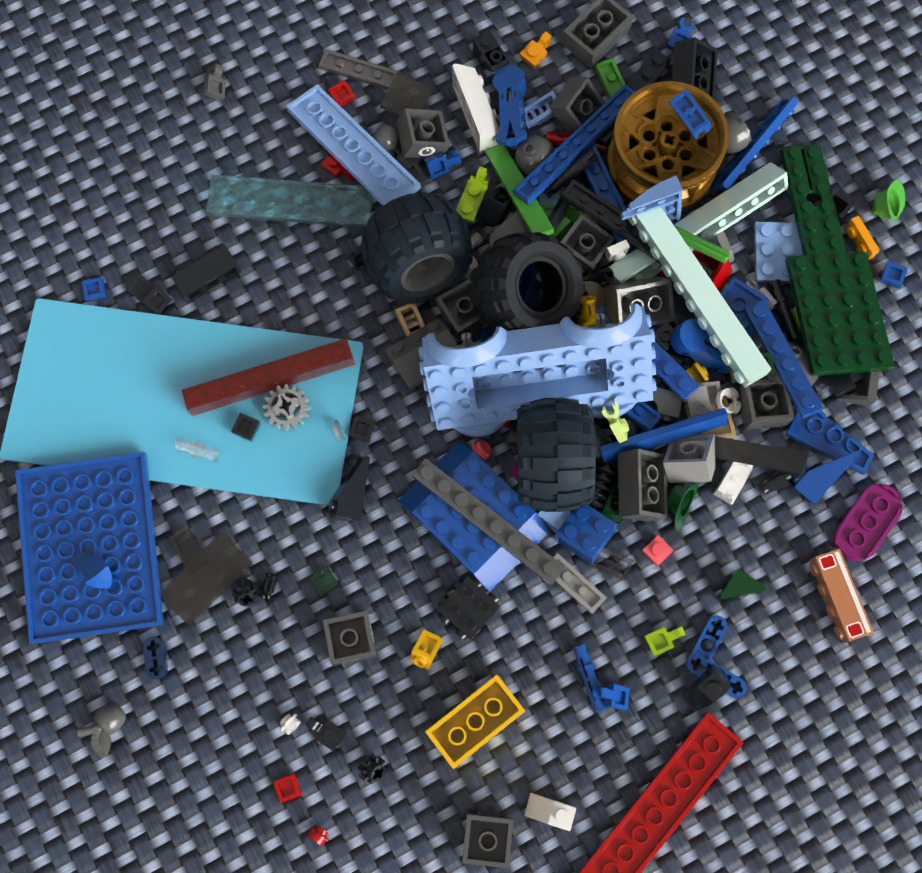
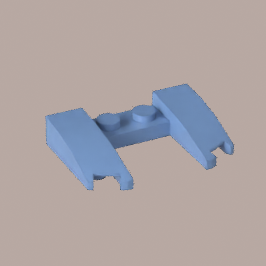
M677 175L656 184L642 193L620 214L621 219L625 220L661 207L673 225L679 222L683 190Z

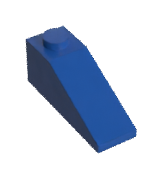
M852 452L810 469L804 475L798 474L793 480L795 483L793 488L809 502L816 504L859 454Z

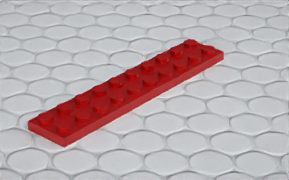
M706 712L578 873H641L744 742L709 712Z

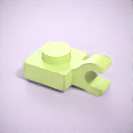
M614 401L612 402L614 411H607L606 407L603 406L602 414L609 421V426L618 442L622 443L627 440L629 426L626 420L621 419L618 415L619 405Z

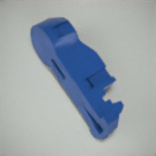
M507 65L500 68L493 77V85L499 96L500 134L495 136L497 144L512 147L521 144L523 140L527 139L524 124L526 116L523 97L527 87L522 69L515 65Z
M688 319L674 328L670 336V342L675 352L690 356L695 362H698L699 365L704 366L706 369H713L714 374L730 373L729 367L722 360V353L711 344L709 334L699 326L697 319Z

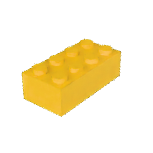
M496 675L425 732L454 769L523 714L525 710L500 677Z

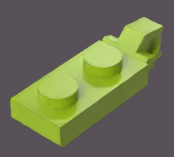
M479 167L476 177L471 175L456 209L463 220L474 224L488 190L489 181L485 180L488 174V169Z

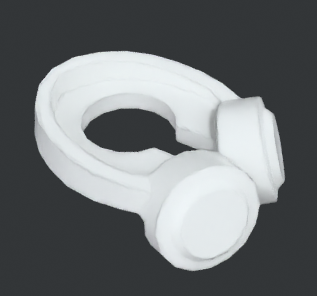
M729 387L717 393L716 403L719 409L725 408L728 414H737L741 408V401L738 400L739 393L735 388ZM723 396L732 400L727 408L722 404Z

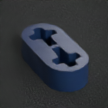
M150 637L143 644L146 673L152 679H162L168 673L166 645L162 639ZM153 641L160 645L156 649V657L154 651L149 650V646L153 645ZM155 660H157L158 666H162L159 675L152 672V668L156 667Z

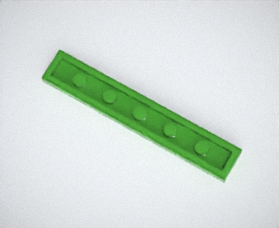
M499 144L485 150L488 161L528 230L532 233L553 234L554 228L537 199H534L527 205L513 194V189L524 180V177L506 147Z

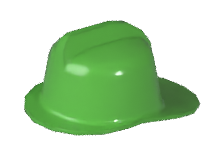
M894 180L887 189L876 194L871 211L872 215H878L881 219L898 220L906 201L904 187L899 180Z

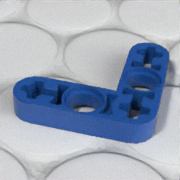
M713 616L707 620L686 659V670L697 678L704 671L699 668L693 670L691 660H700L699 665L704 668L707 667V664L710 667L715 664L711 659L728 627L723 617ZM719 621V626L722 627V629H718L715 631L713 636L717 637L716 640L712 636L706 635L705 633L706 631L708 633H711L714 628V626L711 625V623ZM703 639H708L712 643V649L708 652L703 651L700 647ZM715 664L726 676L730 677L731 684L738 682V687L741 689L740 692L733 693V688L731 687L725 694L732 698L742 697L747 690L745 681Z

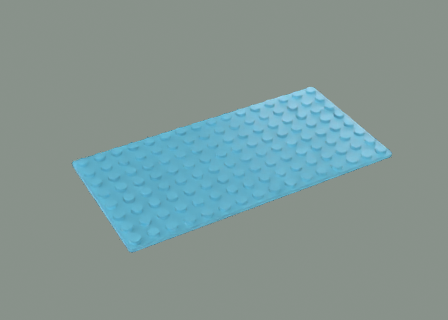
M37 299L6 424L0 458L6 461L48 466L146 452L149 481L328 506L330 499H332V496L341 485L364 346L362 342ZM285 384H288L290 389L294 385L297 386V392L303 390L305 393L303 397H308L309 402L306 404L311 408V410L305 411L309 418H302L304 425L297 423L296 430L290 426L287 432L284 426L280 430L276 429V423L271 426L269 424L271 418L266 419L264 416L268 411L263 409V405H268L265 397L271 398L269 391L277 392V386L284 389ZM286 395L289 398H294L292 395ZM284 401L285 411H287V413H288V415H289V414H290V413H289V406H288V404H286V402ZM240 413L261 422L252 442L231 433ZM283 417L278 418L283 421H288L286 418Z

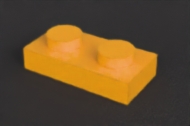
M859 215L852 218L845 227L847 235L855 242L857 251L866 252L868 260H870L880 250Z

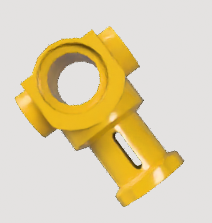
M582 296L581 314L578 316L577 325L582 327L595 326V316L598 314L595 308L596 296Z

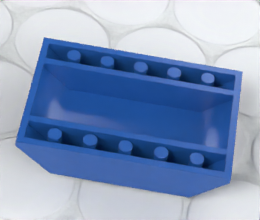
M459 441L435 464L436 467L536 545L550 532L538 514L529 505L523 506L518 500V494L474 451ZM418 481L398 500L489 593L520 562Z

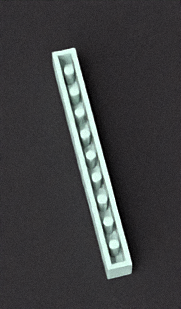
M770 162L674 225L709 241L716 234L729 228L787 190V172ZM636 249L623 259L609 266L614 273V276H610L614 278L612 281H609V284L616 285L652 278L663 271L662 264Z
M658 207L628 218L629 222L638 228L641 240L644 243L647 242L650 246V252L654 259L659 260L662 264L664 274L674 282L676 292L679 295L682 294L685 298L689 311L694 312L697 316L699 326L709 334L711 344L722 353L723 362L727 366L730 365L734 371L733 375L739 384L742 383L744 388L766 376L770 372L771 367L664 210Z

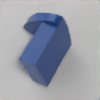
M98 551L79 564L87 585L102 589L111 587V571Z

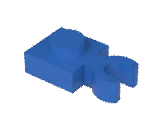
M681 18L677 26L678 29H673L665 48L674 52L675 42L692 38V35L688 33L693 29L694 22L689 27H686L683 24L685 18Z

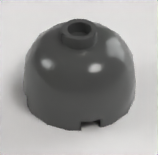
M728 111L724 113L729 129V142L726 153L735 154L750 145L748 143L751 142L752 138L745 122L740 123L737 120L739 116Z
M528 136L521 144L517 145L515 151V161L519 170L525 175H529L555 148L543 136Z

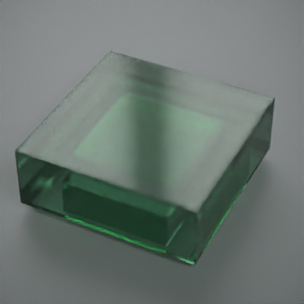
M327 566L309 578L321 597L339 585Z

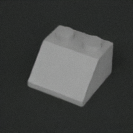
M696 434L669 443L663 461L669 483L712 481L715 470L714 434Z

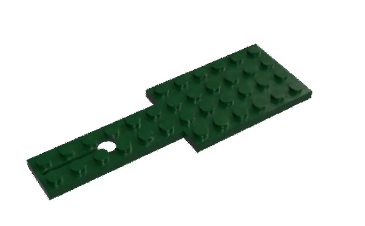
M782 146L779 152L783 169L787 172L788 191L803 255L788 256L785 259L811 376L890 371L895 368L867 253L846 252L821 146ZM808 194L818 196L820 205L814 206L812 202L806 200V196Z

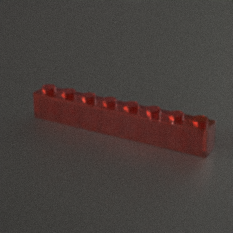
M347 338L183 389L182 394L187 410L192 416L268 393L270 390H277V386L284 388L285 384L290 386L353 366L355 363Z

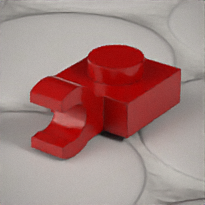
M330 153L321 162V167L334 177L338 178L341 174L351 182L355 179Z

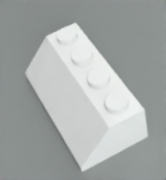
M453 64V88L478 152L481 154L485 150L499 145L496 142L495 136L500 134V126L498 127L496 122L498 117L495 109L490 107L491 99L489 93L484 92V82L481 74L478 75L473 67Z

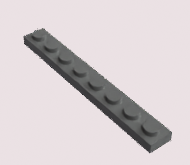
M426 458L412 474L414 479L552 586L565 569V566Z

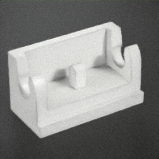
M731 462L713 495L733 505L753 466Z

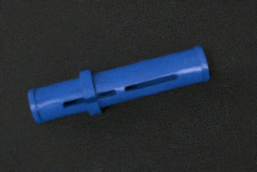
M586 644L572 648L579 666L577 670L581 672L593 713L607 710L604 699L591 696L592 687L600 689L593 669L595 665L591 663Z

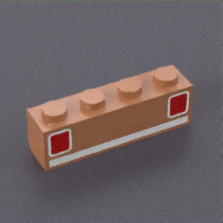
M837 549L809 559L810 571L813 576H816L819 583L817 585L818 591L827 603V614L830 618H833L835 623L834 631L837 638L841 639L842 643L873 634L874 631L841 550Z

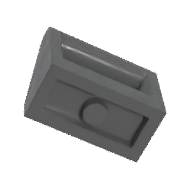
M880 371L865 372L862 396L846 395L845 393L838 396L836 400L870 407L876 402Z

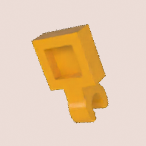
M545 32L540 37L538 43L532 40L519 53V57L535 69L547 56L545 49L552 43L550 40L552 35Z

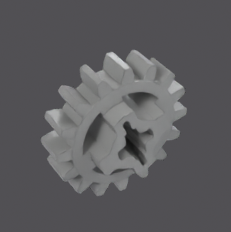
M285 384L284 389L277 386V392L269 391L271 398L265 397L268 405H263V409L268 412L264 416L266 419L271 418L269 420L271 426L276 423L277 430H280L282 426H284L286 432L290 426L296 430L297 423L304 425L302 418H309V415L305 412L311 410L310 406L306 404L309 402L308 397H303L305 394L303 390L297 392L298 388L295 385L292 389L289 388L288 384ZM286 395H292L294 398H289ZM284 401H285L286 404H288V406H289V413H290L289 415H288L287 411H285ZM283 417L286 418L288 421H283L278 418Z

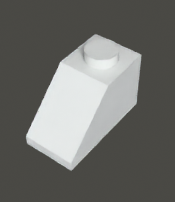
M530 793L524 816L570 831L576 807Z

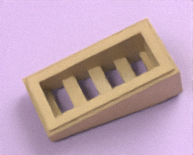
M415 303L407 304L394 310L406 337L412 334L409 329L418 325L420 329L425 326ZM412 310V315L403 318L402 314ZM416 318V322L409 325L406 324V321Z

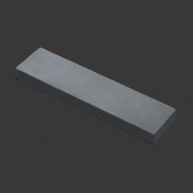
M325 49L319 63L320 70L394 92L400 77V71Z

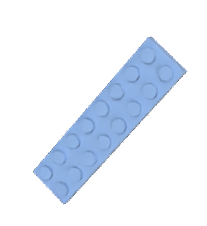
M318 84L286 105L287 111L382 205L400 196L413 194L421 189L420 183Z

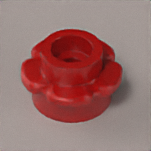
M318 825L315 828H309L311 830L307 836L322 846L325 841H329L326 838L328 832Z

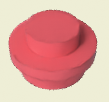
M481 439L472 444V451L482 460H487L490 457L492 448L487 441Z

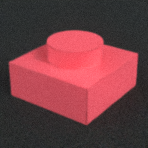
M659 535L642 550L656 566L674 551Z

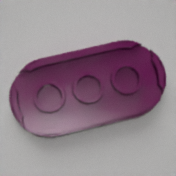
M886 484L868 486L860 493L835 529L833 536L836 550L840 549L845 559L858 562L866 560L875 554L901 516L902 505L899 493Z

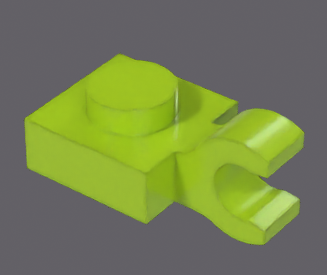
M663 627L644 636L654 657L674 648L672 641L686 634L683 627H679L671 632H667L666 628Z

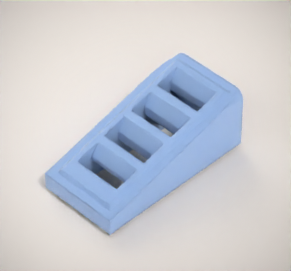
M553 90L525 107L526 122L524 123L528 129L555 117L549 108V104L557 97ZM546 106L547 111L544 112L542 107ZM538 109L540 115L537 116L534 110ZM530 112L534 119L530 120L527 113Z

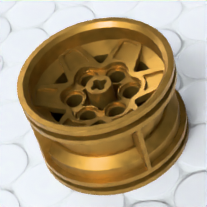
M663 81L637 90L624 102L618 112L607 154L606 164L609 167L608 171L620 197L630 204L646 190L677 175L683 190L681 212L697 204L708 192L715 178L716 171L726 154L729 142L727 120L720 106L711 96L690 84ZM685 89L689 91L711 121V130L707 133L702 131L698 135V139L692 136L668 103L669 100ZM630 137L637 141V146L632 149L629 147ZM644 138H650L652 141H646ZM644 157H650L653 160L650 161L645 159ZM680 157H686L688 161L682 160ZM667 166L671 170H666L663 167ZM654 169L656 170L657 177L652 176L647 172L652 171ZM689 169L694 170V172L690 173L689 175L681 177L682 172L688 171Z

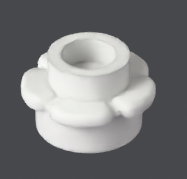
M287 714L280 722L282 725L280 731H284L287 735L291 734L301 723L297 718L298 715L293 714L291 716Z

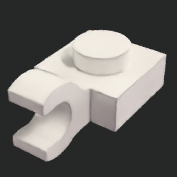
M627 240L606 249L605 256L608 262L613 260L614 264L626 257L630 248Z

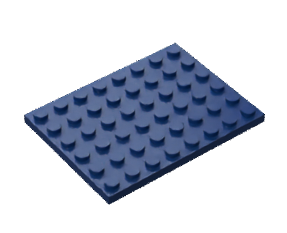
M138 452L15 470L29 644L33 645L164 625L147 453ZM96 551L102 555L111 571L112 584L110 588L91 587L84 581L85 577L79 564Z

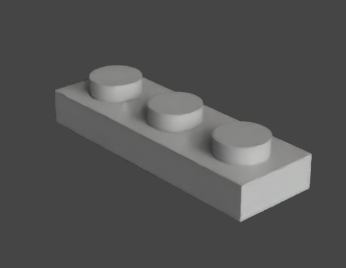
M557 553L553 558L565 566V569L555 582L592 615L607 597Z

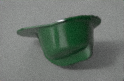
M673 483L668 490V512L675 517L674 529L676 532L682 529L686 521L690 506L698 490L697 483H692L690 486Z

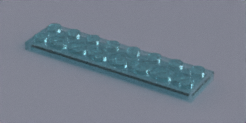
M211 174L206 213L208 216L365 227L368 223L367 220L371 217L373 195L363 186Z

